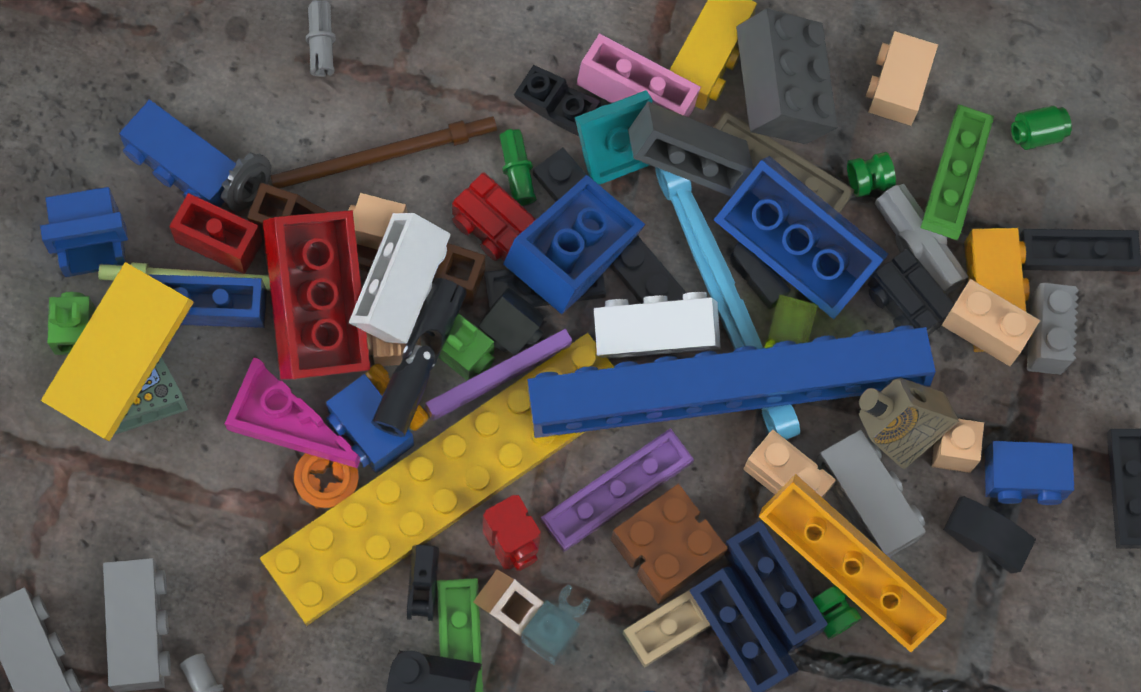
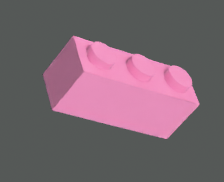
M600 33L581 62L576 84L610 103L646 90L652 97L654 104L689 117L692 113L701 88Z

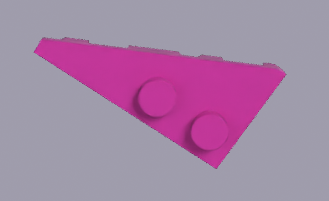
M253 358L224 423L227 430L358 468L361 458L351 449L350 444L340 435L337 436L311 407L301 398H297L283 381H279L270 373L260 359Z

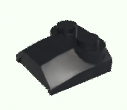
M399 650L390 667L386 692H475L478 672L481 670L482 664L421 654L412 650Z

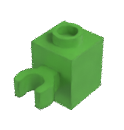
M65 292L61 294V297H49L48 345L55 355L70 353L95 312L96 308L89 296L79 292Z
M458 313L438 358L468 381L476 373L479 375L488 370L495 360V357L492 356L494 354V341Z

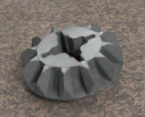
M250 152L244 159L239 158L233 170H228L229 176L222 183L225 189L221 194V198L225 201V206L233 211H242L253 204L260 184L268 185L270 180L271 164L265 156L260 153L256 155Z

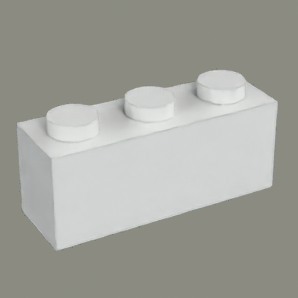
M393 213L349 323L387 343L407 344L422 305L432 289V280L438 265L446 256V245L451 234L415 213Z
M706 292L683 294V300L668 301L667 296L663 295L644 297V304L629 305L628 299H612L605 301V307L594 308L597 356L611 359L721 349L718 302L713 298H707Z

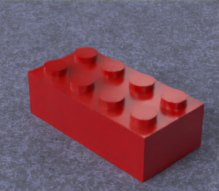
M353 210L282 216L263 220L280 380L370 370L367 334L362 329L349 323L362 291Z

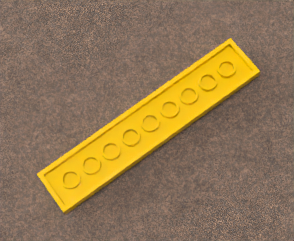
M589 333L577 339L569 348L561 350L260 557L262 564L306 626L410 555L412 546L424 545L585 433L578 432L535 438L527 379L535 378L536 375L543 372H556L559 375L575 373L577 369L589 366L597 367L598 370L614 368L607 357L597 356L596 342Z

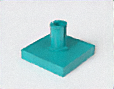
M646 90L575 117L588 176L598 185L649 166V164L633 158L628 131L648 101L653 103L652 97Z

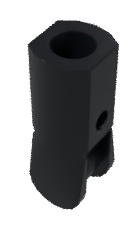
M738 242L731 254L730 264L747 281V284L769 310L774 308L788 297L791 290L770 266L742 243Z
M426 545L412 546L407 597L408 620H412V616L428 617V621H433L439 562L438 547ZM414 591H430L429 601L414 600Z

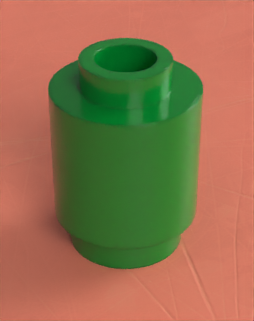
M1054 105L1018 113L1015 117V122L1011 125L1013 140L1016 144H1020L1024 150L1060 143L1064 137L1070 136L1072 131L1068 111L1064 107L1057 108Z

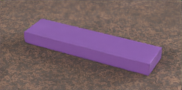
M564 329L426 402L424 410L428 413L430 421L437 420L544 363L561 350L569 348L572 342L569 333Z
M670 428L543 515L540 521L561 550L565 552L690 466L694 459Z

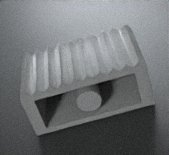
M1040 283L1036 291L1030 296V315L1039 319L1040 322L1033 331L1032 338L1028 340V371L1061 375L1076 359L1074 353L1077 350L1074 346L1077 342L1074 339L1077 336L1075 330L1078 327L1075 323L1078 320L1075 316L1078 312L1075 309L1079 306L1076 303L1079 298L1076 295L1079 291L1076 286Z

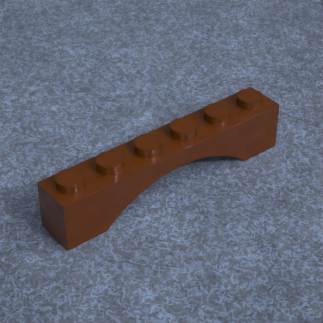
M261 183L247 219L259 225L261 236L265 238L263 220L273 217L326 213L329 211L311 203L298 194ZM447 243L446 256L438 265L433 280L435 278H443L460 285L467 292L463 303L473 306L485 273V255ZM357 244L359 269L367 272L370 271L378 249Z

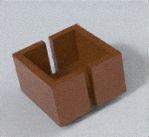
M679 483L616 527L611 537V542L632 569L639 565L641 557L644 559L645 563L640 565L637 576L658 605L723 559L728 549L706 519L698 523L697 520L701 512Z

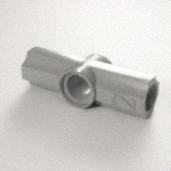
M904 183L893 186L876 199V207L896 234L895 240L900 252L909 248L947 295L967 281L968 275L947 246V237L920 228L924 212Z

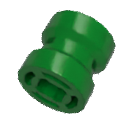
M887 152L874 154L869 160L856 158L847 162L849 184L854 189L853 194L855 197L869 195L871 190L874 189L887 191L896 185L894 165Z
M836 585L812 599L828 623L823 631L828 640L846 631L862 619L858 610L855 607H851L846 601L847 595ZM842 604V606L838 607L837 609L833 610L832 612H830L829 614H827L826 616H824V614H826L827 612L831 611L832 609H834V608L837 607L838 605Z

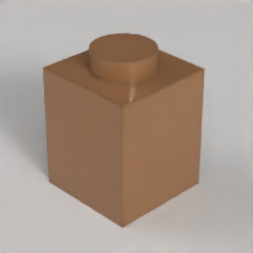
M498 569L473 601L474 604L519 636L544 603L515 579Z

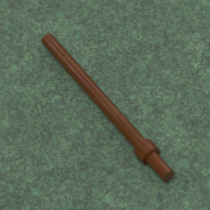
M494 116L465 124L461 120L448 124L446 129L270 175L273 187L281 189L453 143V146L468 143V138L497 131Z

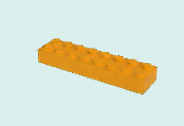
M795 474L762 507L759 518L908 651L912 652L946 619L947 609L798 475Z

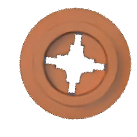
M307 453L300 458L294 471V483L297 492L302 500L311 504L316 509H331L352 495L358 488V468ZM333 463V477L340 482L329 483L327 488H324V491L321 492L320 479L316 478L313 474H324L326 469L330 467V464Z

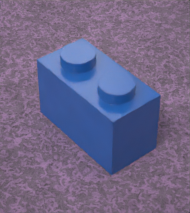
M364 374L326 401L330 415L325 419L337 436L345 434L352 442L353 446L351 449L361 458L359 464L363 468L369 464L373 471L378 473L414 446V438L409 429L405 437H397L379 430L371 423L382 395Z
M992 441L984 451L986 497L998 498L999 503H1020L1023 498L1037 499L1038 504L1057 505L1061 504L1062 500H1065L1074 491L1072 444Z

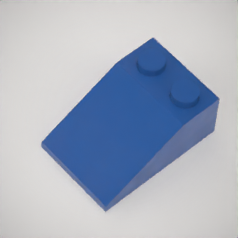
M586 175L514 239L503 265L559 313L563 314L586 293L640 233L645 223Z

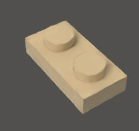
M688 590L624 629L623 635L645 668L711 627Z

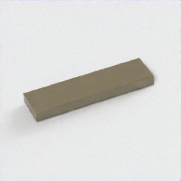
M726 110L713 127L747 141L753 168L762 159L770 156L839 213H841L854 193V189L770 137L750 132L747 123Z

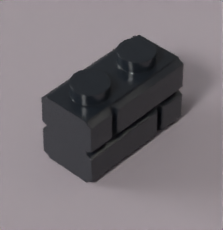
M909 248L875 271L867 284L870 287L869 295L873 302L882 309L886 307L895 317L893 320L895 328L905 325L913 326L914 329L926 327L928 336L941 327L955 304Z

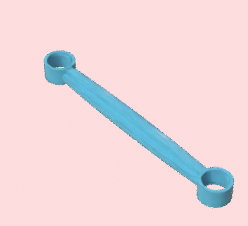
M655 167L661 190L666 199L672 201L710 297L718 302V315L734 349L743 346H754L757 349H762L763 346L743 299H740L731 272L691 192V181ZM792 405L762 408L763 418L769 433L775 430L786 440L800 435L799 421Z

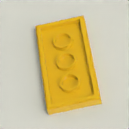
M125 262L40 401L103 439L110 441L194 302Z

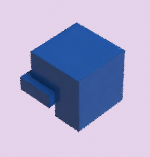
M109 187L45 197L49 224L40 225L42 241L49 254H58L59 267L64 277L98 272L100 264L123 266L125 262L127 263L124 241L128 240L127 228Z

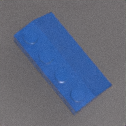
M770 156L758 163L714 218L717 224L833 319L837 317L889 255L883 248Z

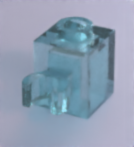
M567 585L561 590L558 607L548 600L544 602L523 630L521 636L522 643L552 665H555L578 634L580 624L572 618L582 616L587 611L590 599L586 597L579 606H570L567 602V597L572 592L573 587L571 585Z

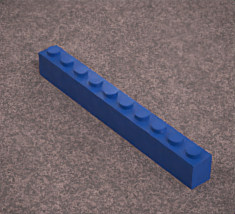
M905 325L885 333L875 334L874 331H860L847 338L836 339L834 336H821L812 342L796 344L794 341H782L776 343L773 347L757 349L754 346H743L731 353L717 354L714 351H704L692 358L685 359L665 356L656 359L654 363L638 364L637 362L627 361L617 364L614 368L598 370L597 367L589 366L579 368L575 373L561 375L556 372H543L536 375L535 378L527 380L534 437L540 438L861 396L869 388H874L881 392L897 378H903L930 387L936 371L927 328L914 329L913 326Z

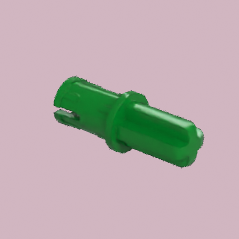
M508 129L500 134L505 165L502 167L503 174L508 176L512 198L521 206L530 205L537 200L530 174L533 164L527 159L522 132L519 129Z

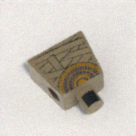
M903 378L894 379L881 392L874 388H869L863 392L859 400L861 408L859 417L869 438L903 469L907 468L959 422L948 398L943 392Z

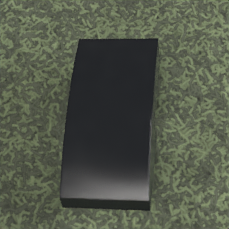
M535 65L532 66L514 93L515 98L522 104L579 136L575 117L602 106L599 100L568 87L565 78Z
M965 496L959 497L943 529L972 553L983 551L1011 574L1021 572L1036 541V538L1014 522Z

